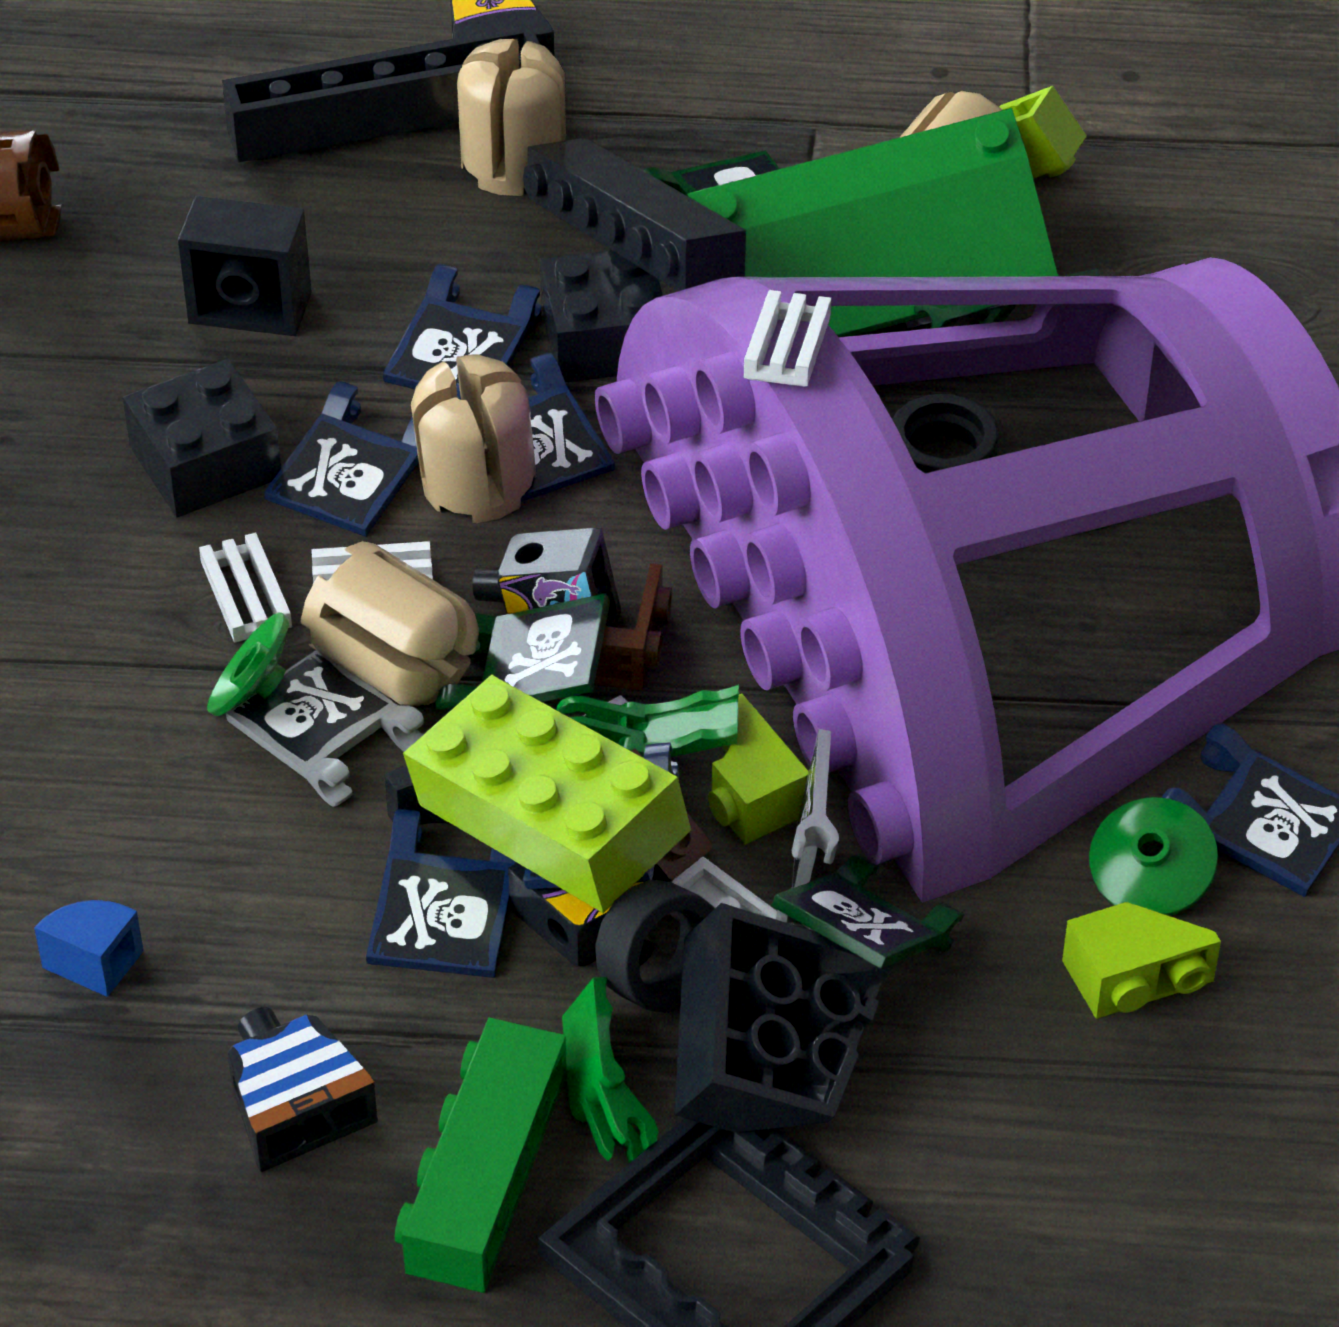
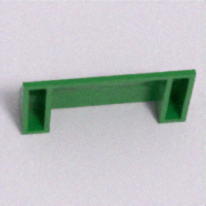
M1012 108L688 193L689 198L746 230L745 277L1058 276L1028 156ZM916 305L831 306V316L828 325L838 337H849L930 315L928 312L915 314L914 307Z

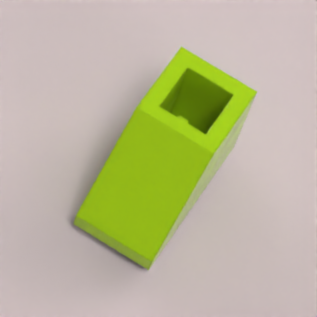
M1125 902L1067 920L1062 961L1094 1017L1098 1019L1119 1011L1123 1013L1132 1012L1148 1002L1176 993H1192L1202 988L1205 984L1213 982L1221 940L1215 931Z

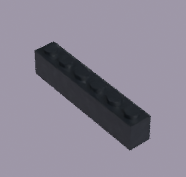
M527 25L222 80L227 131L237 161L240 163L251 160H263L272 156L305 150H317L332 145L367 141L381 136L416 132L425 128L458 123V74L465 59L476 47L498 39H517L520 69L521 51L527 41L539 44L532 26Z
M586 138L528 146V165L524 168L523 182L528 199L614 252L617 251L619 255L677 291L722 278L745 277L746 230Z

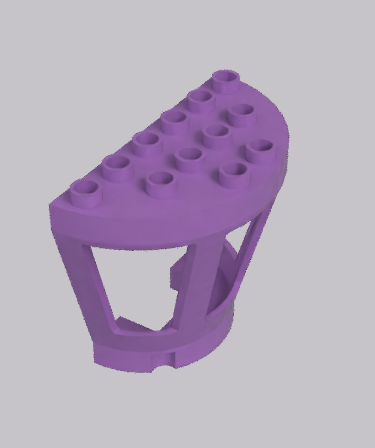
M1209 257L1187 265L1181 264L1142 276L722 278L655 298L643 305L632 319L624 337L618 364L617 381L598 387L595 391L596 413L602 433L609 447L616 454L636 449L644 462L641 470L642 484L654 519L664 530L683 524L691 536L690 558L692 569L704 599L712 608L733 603L744 620L740 630L741 642L747 664L754 679L764 690L785 685L796 705L793 710L795 733L802 754L809 766L811 765L818 730L831 731L829 773L838 770L852 791L848 798L849 817L855 837L863 853L875 865L895 859L922 903L991 879L1210 731L1214 725L1222 723L1319 656L1339 650V387L1318 348L1289 307L1257 276L1227 260ZM769 290L781 291V302L790 303L794 293L806 294V305L816 306L819 296L830 297L831 306L1037 304L1033 315L1025 320L838 337L828 325L808 386L803 387L744 378V358ZM778 320L762 365L770 366V360L784 320ZM800 321L785 368L795 369L810 322ZM1094 363L1139 422L925 474L916 468L897 427L873 386ZM1232 494L1240 502L1256 569L1260 614L1255 622L1005 787L1001 748L987 673L970 608L956 565Z

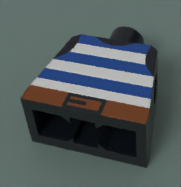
M261 1007L250 1011L240 1020L238 1032L244 1041L233 1045L227 1051L234 1095L260 1172H264L378 1122L373 1079L317 1016L306 1014L281 1025L272 1009Z

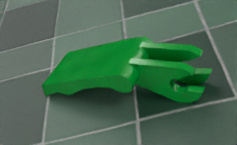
M739 684L719 691L701 690L679 700L646 705L637 702H626L622 705H617L585 696H570L561 700L556 710L562 714L576 711L584 712L585 716L570 718L630 751L636 748L643 758L646 745L670 742L673 749L671 757L737 743Z
M593 977L562 1016L563 1035H566V1074L571 1114L577 1120L588 1122L598 1151L607 1161L613 1157L615 1146L613 1139H617L621 1145L624 1144L626 1146V1156L630 1163L657 1141L659 1131L655 1120L623 1082L625 1074L615 1061L610 1043L609 1025L613 1007L606 997L607 977ZM630 1123L635 1124L639 1128L640 1136Z

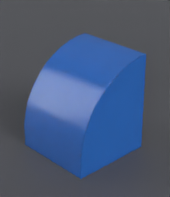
M90 900L66 905L47 915L34 927L43 969L106 997L111 994L144 952L137 911L111 901Z

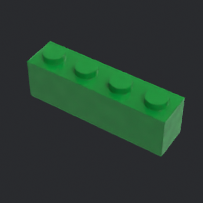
M488 1017L479 1042L469 1041L461 1063L460 1078L463 1082L458 1095L449 1093L441 1110L439 1132L442 1135L436 1149L427 1147L422 1156L417 1175V1186L420 1190L415 1203L405 1202L398 1216L395 1229V1243L403 1245L405 1274L485 1293L567 1076L566 1035Z

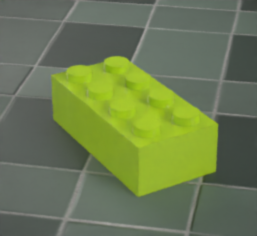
M493 675L489 676L403 752L420 806L602 913L691 831L677 776Z

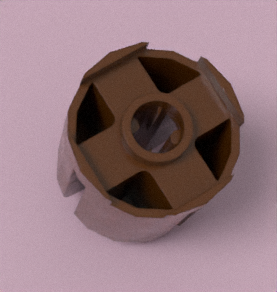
M37 130L0 132V241L38 239L43 236H54L57 231L62 204L51 205L52 183L50 172L60 170L55 148L48 134H36Z

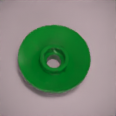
M278 612L269 617L239 648L214 686L207 704L209 713L216 717L223 715L245 702L254 693H257L262 698H266L275 690L286 671L284 667L277 663L287 639L289 618L286 615Z
M1150 797L1128 802L1114 810L1103 820L1091 842L1089 864L1097 889L1113 906L1129 902L1168 916H1173L1193 906L1208 891L1218 866V850L1211 828L1194 809L1176 800ZM1157 841L1163 845L1162 851L1155 856H1145L1140 852L1142 845L1147 842Z

